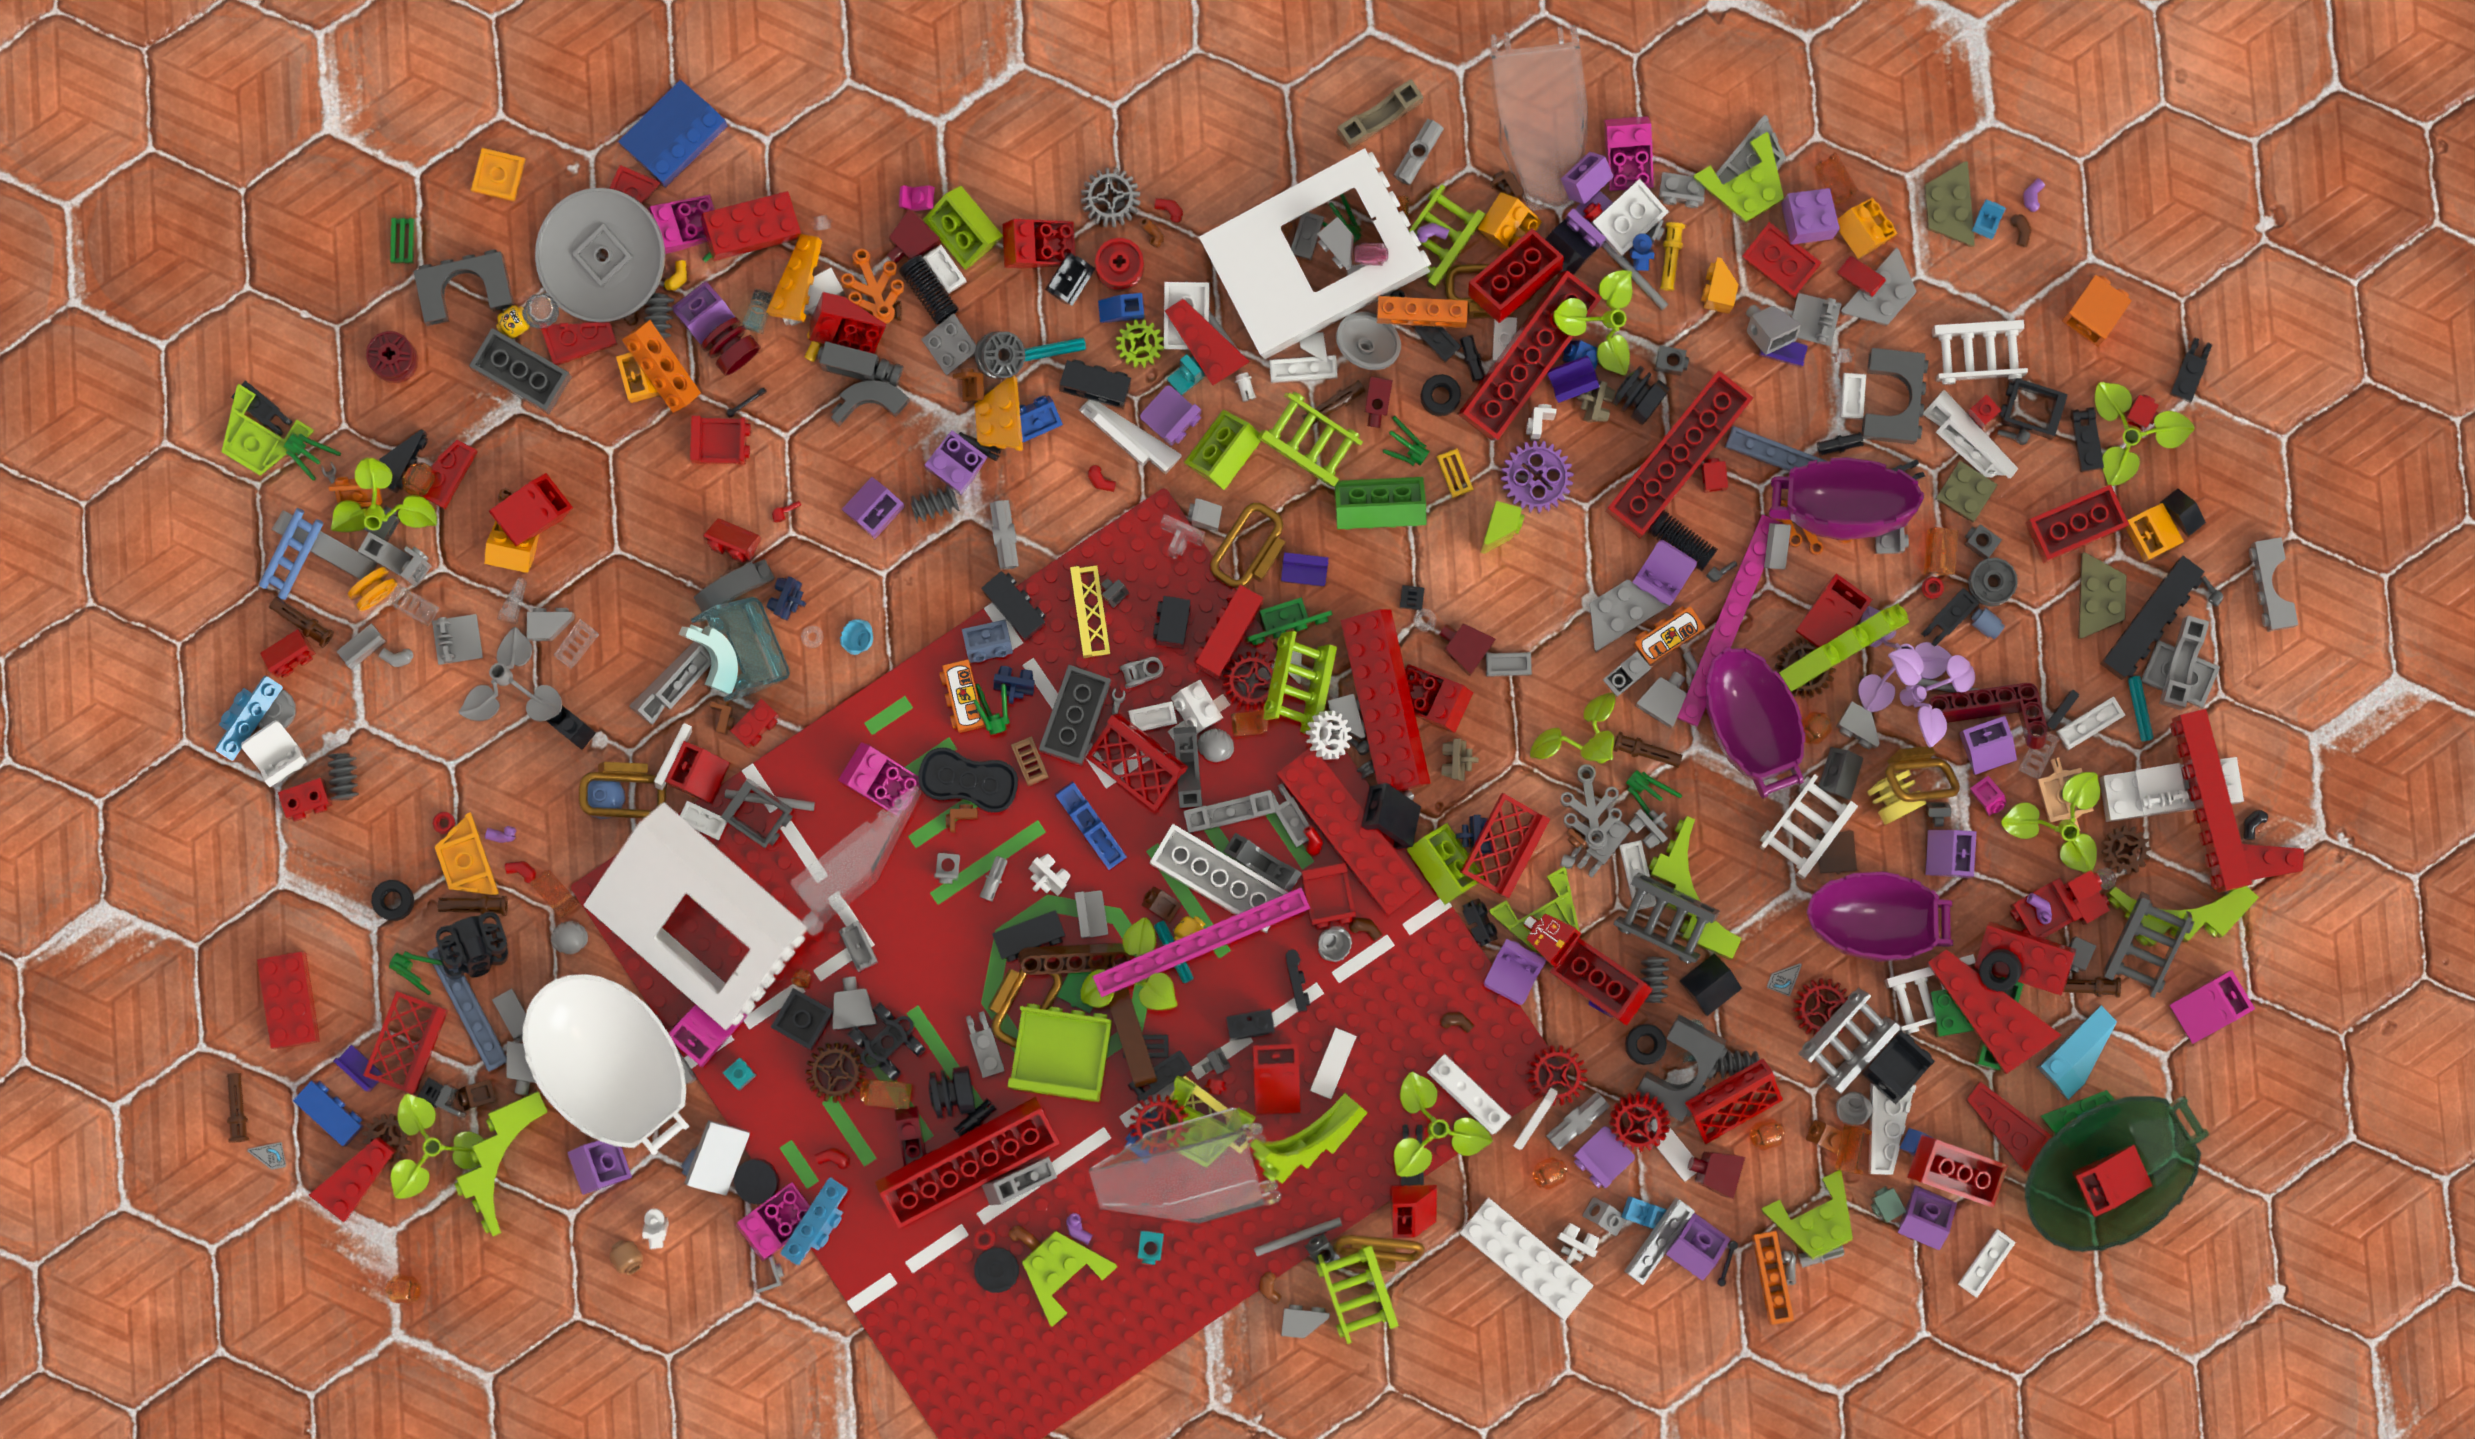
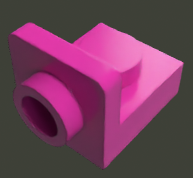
M929 185L920 187L900 186L899 207L907 210L911 209L912 211L933 209L935 187Z
M1989 776L1970 788L1971 793L1983 805L1988 816L2000 812L2007 804L2004 793Z

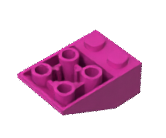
M1649 117L1604 120L1606 158L1613 174V178L1609 181V190H1627L1639 179L1647 188H1654L1652 128Z
M710 195L654 205L648 208L661 230L665 254L707 242L700 219L704 212L715 210Z
M862 742L838 779L844 785L899 818L919 788V777Z
M2232 970L2224 972L2169 1005L2192 1044L2255 1009Z
M695 1005L672 1029L669 1035L674 1044L698 1065L704 1067L748 1015L744 1013V1018L737 1026L732 1024L725 1030L698 1005Z
M791 1182L737 1222L736 1227L763 1262L786 1245L810 1206Z

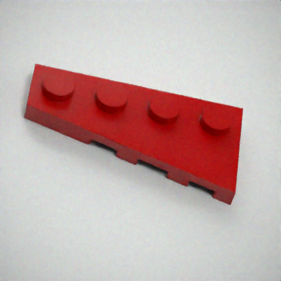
M377 1137L308 1196L342 1222H346L396 1150Z

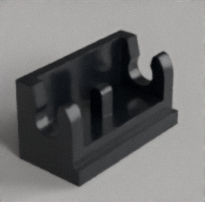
M1068 252L1045 290L1062 303L1073 306L1096 268L1080 257H1076Z

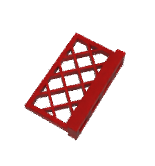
M1120 713L1113 714L1108 719L1107 726L1086 755V758L1153 811H1157L1179 777L1186 772L1188 766ZM1111 729L1118 733L1119 743L1109 744L1108 734ZM1124 744L1134 745L1137 756L1126 758ZM1120 745L1122 758L1112 760L1110 747ZM1105 747L1107 761H1099L1094 757V754L1098 748ZM1149 757L1152 759L1154 770L1144 771L1142 758ZM1137 759L1139 772L1129 773L1127 760ZM1122 761L1124 774L1117 775L1113 771L1112 762ZM1166 770L1173 777L1168 784L1161 785L1159 771ZM1155 772L1156 785L1146 787L1144 774ZM1140 774L1142 787L1134 788L1131 786L1130 776ZM1157 788L1158 799L1155 803L1148 799L1147 789Z
M1501 793L1460 872L1494 891L1499 896L1509 898L1550 819L1510 796ZM1505 800L1511 803L1513 813L1503 815L1501 807ZM1527 812L1532 815L1529 823L1521 826L1518 814ZM1514 816L1517 828L1507 831L1504 819ZM1500 821L1503 832L1493 835L1491 826L1494 822ZM1518 831L1520 840L1517 844L1511 846L1508 834ZM1504 836L1506 848L1496 850L1494 839ZM1490 841L1492 852L1482 855L1480 848L1482 843ZM1508 851L1510 858L1508 863L1500 866L1498 854ZM1493 856L1496 867L1486 870L1483 859ZM1479 860L1482 872L1477 874L1469 872L1468 870L1472 862ZM1497 871L1499 880L1494 886L1489 883L1487 874Z
M396 991L363 1076L416 1095L449 1010ZM399 997L408 1000L412 1009L399 1014L396 1007ZM412 1002L419 1004V1006L414 1008ZM424 1006L433 1009L430 1018L421 1022L416 1010ZM394 1010H395L397 1016H395V1017L392 1018V1015H393ZM413 1012L418 1024L406 1029L401 1017ZM398 1018L403 1031L391 1035L388 1025L391 1021ZM427 1023V1026L424 1030L422 1025ZM420 1026L423 1033L422 1039L412 1043L407 1031ZM387 1032L389 1037L383 1039L385 1033ZM405 1033L410 1045L398 1050L393 1038ZM390 1039L395 1052L383 1057L380 1051L381 1043ZM419 1044L418 1049L416 1051L414 1046ZM412 1048L415 1055L414 1059L404 1065L399 1052ZM377 1053H378L379 1056H380V1058L377 1059V1060H375V1058H376V1056H377ZM397 1054L401 1066L389 1071L384 1059ZM382 1060L387 1073L380 1076L371 1074L370 1071L373 1064ZM411 1065L409 1072H407L406 1067ZM403 1069L406 1075L404 1085L395 1083L391 1073ZM388 1075L389 1078H390V1081L387 1080V1079H384L383 1077H385V1076Z
M1763 1058L1685 1102L1705 1145L1783 1101L1774 1079L1775 1075ZM1755 1092H1761L1758 1099H1752ZM1768 1093L1775 1094L1774 1097L1765 1100ZM1736 1103H1741L1739 1110H1733ZM1749 1104L1754 1105L1751 1110L1745 1111ZM1716 1114L1722 1115L1719 1121H1713ZM1729 1115L1735 1116L1733 1120L1726 1122ZM1709 1127H1715L1714 1131L1706 1135Z

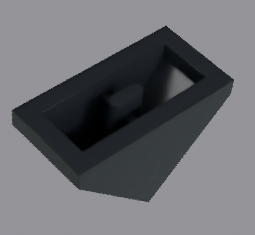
M2178 488L2160 502L2164 504L2168 513L2188 537L2206 523L2197 503Z

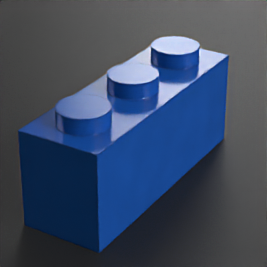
M320 1080L318 1083L310 1081L295 1097L293 1102L341 1146L346 1147L364 1128L360 1123L362 1118L354 1111L349 1113L344 1108L346 1104L339 1097L335 1096L333 1098L327 1092L330 1089Z

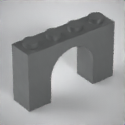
M489 250L484 252V255L478 257L466 255L462 257V260L455 262L452 259L440 262L441 265L433 267L431 264L419 266V270L413 271L424 323L427 326L449 322L444 298L445 289L452 278L464 273L477 275L484 281L489 306L493 312L508 309L514 305L504 255L501 251Z
M1872 348L1869 351L1867 373L1893 376L1901 380L1908 389L1909 404L1904 412L1895 416L1865 414L1861 433L1863 439L1913 445L1917 442V439H1921L1922 426H1919V417H1923L1924 413L1921 395H1925L1926 382H1923V373H1927L1928 360H1925V353Z
M1679 1014L1666 1039L1689 1051L1695 1057L1698 1064L1697 1075L1687 1083L1672 1084L1646 1071L1634 1096H1636L1638 1091H1640L1641 1097H1644L1647 1092L1650 1094L1649 1099L1657 1096L1656 1103L1664 1102L1665 1104L1662 1110H1668V1115L1682 1122L1685 1116L1690 1117L1691 1115L1685 1102L1705 1091L1706 1086L1703 1085L1707 1078L1711 1080L1717 1069L1714 1066L1718 1059L1722 1061L1728 1049L1725 1048L1726 1039Z

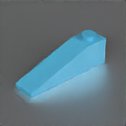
M2102 1005L2037 1066L2038 1070L2067 1100L2085 1084L2117 1023Z

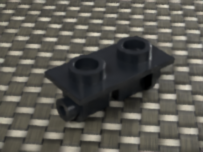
M1479 898L1462 906L1464 909L1462 912L1468 925L1475 922L1478 925L1472 928L1471 931L1476 942L1480 943L1481 947L1498 939L1496 935L1497 929L1487 916V907Z

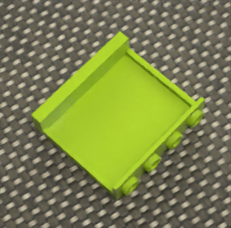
M1027 1004V1007L1021 1006L1020 1010L1022 1013L1008 1088L1099 1102L1112 1021L1107 1019V1015L1094 1013L1093 1017L1084 1016L1085 1012L1071 1010L1070 1014L1063 1013V1009L1057 1007H1049V1010L1040 1009V1005Z

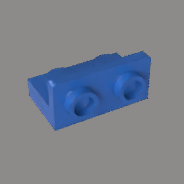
M1040 396L1033 401L1034 403L1027 406H1019L1022 442L1063 425L1050 396Z

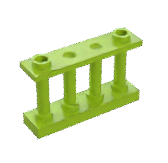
M1442 184L1439 189L1434 188L1428 196L1429 203L1409 230V232L1413 230L1417 235V229L1424 220L1428 223H1435L1450 229L1447 236L1454 243L1450 250L1447 248L1444 250L1430 239H1427L1425 243L1420 242L1421 245L1439 256V260L1442 261L1437 268L1428 266L1430 272L1426 274L1429 279L1427 286L1433 290L1438 286L1486 215L1479 209L1475 214L1472 212L1468 213L1442 195L1445 190V186ZM1436 202L1465 221L1464 224L1467 226L1463 232H1457L1429 213Z
M1297 392L1292 394L1285 393L1283 397L1290 401L1273 429H1269V431L1261 430L1257 438L1328 486L1335 487L1339 480L1334 476L1336 473L1335 469L1352 443L1362 445L1363 441L1358 439L1360 435L1350 428L1345 430L1303 402L1305 398ZM1298 406L1306 411L1308 415L1292 440L1286 444L1279 439L1281 437L1279 434ZM1315 419H1318L1327 426L1310 453H1306L1304 456L1298 452V446ZM1336 431L1345 439L1329 464L1322 468L1316 464L1318 461L1316 458L1332 433Z
M1290 631L1281 633L1277 642L1278 650L1268 698L1264 705L1265 713L1263 719L1279 718V715L1301 722L1300 732L1306 734V731L1311 730L1308 722H1314L1312 717L1319 715V712H1323L1325 709L1337 647L1329 644L1319 646L1317 650L1295 642L1297 632ZM1295 651L1314 658L1313 671L1290 663L1292 652ZM1288 672L1309 679V691L1306 692L1286 685ZM1284 693L1306 702L1304 714L1282 706Z
M1361 1245L1362 1249H1359V1252L1326 1264L1322 1255L1317 1256L1319 1264H1316V1269L1319 1277L1324 1276L1340 1322L1336 1327L1340 1338L1345 1337L1347 1344L1352 1343L1349 1332L1381 1321L1383 1323L1387 1322L1390 1329L1399 1326L1372 1246ZM1359 1261H1367L1369 1269H1366L1365 1273L1333 1284L1331 1283L1328 1272ZM1367 1281L1369 1283L1374 1281L1376 1289H1373L1372 1293L1338 1304L1335 1292ZM1374 1301L1376 1303L1381 1302L1383 1309H1380L1379 1313L1345 1324L1342 1312Z

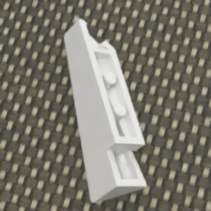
M1943 390L1924 411V416L1940 426L1936 433L1983 476L1994 477L1995 475H2002L2011 478L2018 470L2017 466L1947 391Z
M1088 399L1079 409L1082 414L1142 466L1151 461L1166 475L1181 458L1180 453L1099 402Z

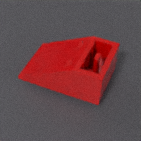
M1012 219L1002 224L1004 268L1059 267L1068 252L1076 256L1074 221Z
M822 292L810 320L809 340L823 344L826 341L874 354L886 324L847 298Z
M545 473L530 481L490 509L489 513L513 544L518 546L561 522L573 507L548 474Z
M720 518L710 526L703 536L712 551L721 555L724 552L729 553V556L732 557L731 559L743 564L745 561L751 563L761 540L758 534Z
M1836 573L1825 585L1796 629V632L1819 648L1853 628L1873 599Z
M1407 664L1405 672L1415 716L1455 733L1473 692L1460 683Z
M1298 1044L1253 1046L1255 1114L1301 1113Z
M2134 1144L2072 1172L2087 1208L2094 1217L2116 1208L2153 1186Z

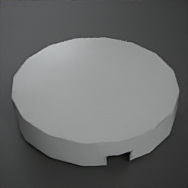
M282 689L258 726L262 729L277 720L286 729L293 722L296 715V704L293 697Z

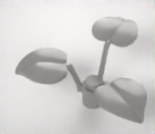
M517 627L512 628L501 642L497 651L498 663L492 665L489 670V675L493 679L491 683L493 684L494 691L486 685H479L472 689L467 695L463 706L458 711L463 717L473 721H485L492 718L500 707L498 700L495 699L498 696L497 684L506 686L510 683L531 698L526 704V712L531 719L540 722L546 721L561 712L562 699L553 687L540 685L533 695L513 680V674L509 669H513L514 665H525L533 652L532 644Z

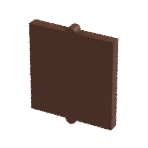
M1853 831L1839 832L1819 858L1820 873L1836 872L1840 874L1842 871L1857 870ZM1816 834V838L1821 841L1826 834Z

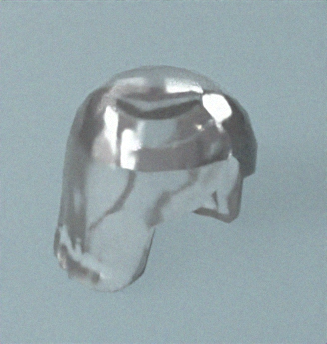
M534 294L528 298L522 310V316L529 326L546 328L557 321L559 307L549 294Z

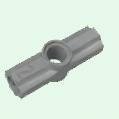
M1427 119L1393 175L1400 182L1411 185L1444 130L1439 123ZM1415 148H1422L1425 154L1417 157L1413 154V150Z
M1009 500L990 503L993 521L992 532L994 545L997 547L1000 570L1014 569L1019 567L1015 544L1017 539L1014 523L1012 524Z
M1596 1092L1580 1107L1577 1106L1563 1118L1564 1121L1550 1131L1546 1137L1559 1151L1576 1135L1579 1136L1593 1124L1592 1121L1610 1107L1609 1104Z

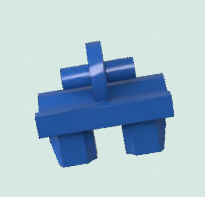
M1640 233L1634 237L1633 247L1629 249V254L1631 258H1634L1633 267H1635V270L1649 271V259H1654L1655 252L1651 248L1652 240L1650 236Z

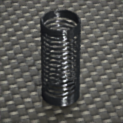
M917 255L903 264L899 272L904 277V280H906V283H909L915 296H918L922 306H925L924 309H927L934 323L941 324L953 313L955 314L959 307H957L956 303H953L951 297H948L949 293H946L947 290H944L942 284H939L940 281H937L938 277H935L933 271H930L931 268H928L929 265L926 264L922 255Z
M1663 510L1648 533L1653 537L1657 536V540H1664L1678 548L1681 552H1685L1686 555L1698 562L1695 568L1700 570V572L1703 571L1718 548L1711 547V544L1707 546L1708 541L1704 543L1705 539L1700 542L1702 536L1697 539L1698 534L1695 535V532L1691 534L1692 529L1688 531L1689 527L1684 530L1685 525L1681 527L1682 522L1677 526L1679 520L1675 522L1676 518L1672 519V515L1668 518L1669 513Z

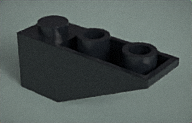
M421 429L379 459L392 472V482L386 487L387 489L398 493L399 489L402 490L408 480L406 475L409 469H414L418 461L416 456L419 450H423L428 442V438H426L428 434Z
M563 705L561 712L557 716L546 720L581 750L584 749L596 734L594 730Z

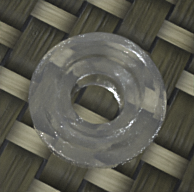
M827 215L814 217V221L810 222L811 226L813 225L814 231L829 229L833 220L832 218L828 219Z
M1837 348V353H1832L1834 362L1839 363L1852 362V357L1855 356V353L1850 352V348Z
M1421 609L1414 616V624L1421 631H1429L1436 624V616L1429 609ZM1423 616L1429 617V621L1427 623L1421 622V618Z
M808 626L801 633L803 644L809 648H816L823 642V632L817 626ZM811 633H815L817 638L814 641H810L808 636Z
M2109 868L2099 869L2096 873L2102 881L2101 888L2106 890L2112 889L2117 880L2116 875Z

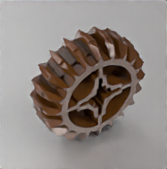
M1800 638L1796 640L1797 646L1793 642H1789L1790 650L1785 647L1781 649L1785 656H1777V659L1782 661V663H1776L1775 668L1784 670L1788 667V661L1792 654L1798 652V660L1807 655L1805 651L1813 652L1817 647L1814 644L1810 645L1807 639H1805L1804 645ZM1830 668L1822 674L1818 683L1813 685L1811 680L1806 683V686L1793 690L1792 695L1795 697L1798 691H1801L1800 696L1804 699L1806 692H1808L1810 698L1814 697V690L1817 694H1822L1820 686L1824 689L1829 688V684L1825 680L1832 682L1834 678L1828 675V673H1835L1836 669Z
M839 1042L834 1043V1049H831L830 1043H826L827 1051L824 1052L821 1047H818L820 1055L811 1054L816 1059L815 1062L807 1061V1065L813 1066L812 1070H805L806 1074H812V1077L806 1079V1082H814L815 1084L810 1087V1090L814 1091L818 1088L819 1091L816 1094L818 1098L825 1093L824 1101L828 1102L830 1096H833V1103H837L838 1096H841L842 1102H846L845 1094L848 1093L849 1097L854 1098L852 1090L861 1091L856 1086L857 1083L865 1084V1080L859 1079L860 1075H867L866 1071H860V1067H864L863 1063L857 1062V1060L861 1059V1054L854 1057L853 1054L856 1051L854 1047L847 1052L848 1044L846 1043L843 1044L842 1049H839ZM831 1054H839L834 1064L830 1066L821 1064L825 1057ZM845 1056L851 1060L854 1066V1075L845 1072L843 1068ZM839 1065L841 1068L839 1071H842V1074L847 1075V1077L836 1076L833 1080L831 1077L833 1074H830V1071L825 1070V1068L836 1069ZM818 1070L827 1073L829 1077L827 1089L821 1085L818 1079ZM839 1080L851 1081L847 1088L841 1091H833Z

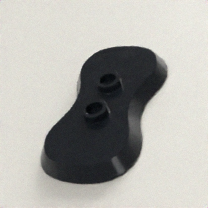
M936 748L929 751L921 763L919 786L927 796L933 799H964L972 802L982 810L994 813L1004 811L1012 804L1018 788V777L1014 768L1006 762L1000 760L972 761L952 749Z

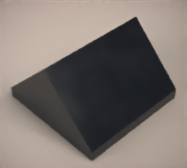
M1565 219L1551 231L1545 240L1564 256L1563 269L1559 273L1569 271L1575 275L1598 248L1590 246L1583 239L1584 236L1579 231L1575 232L1567 225Z
M1715 953L1679 981L1706 1016L1710 1015L1742 989L1731 969Z

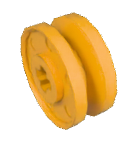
M381 567L371 572L349 590L347 596L350 600L362 597L356 604V608L359 611H365L373 607L396 588L398 583L395 579L391 578L383 581L389 574L386 567Z

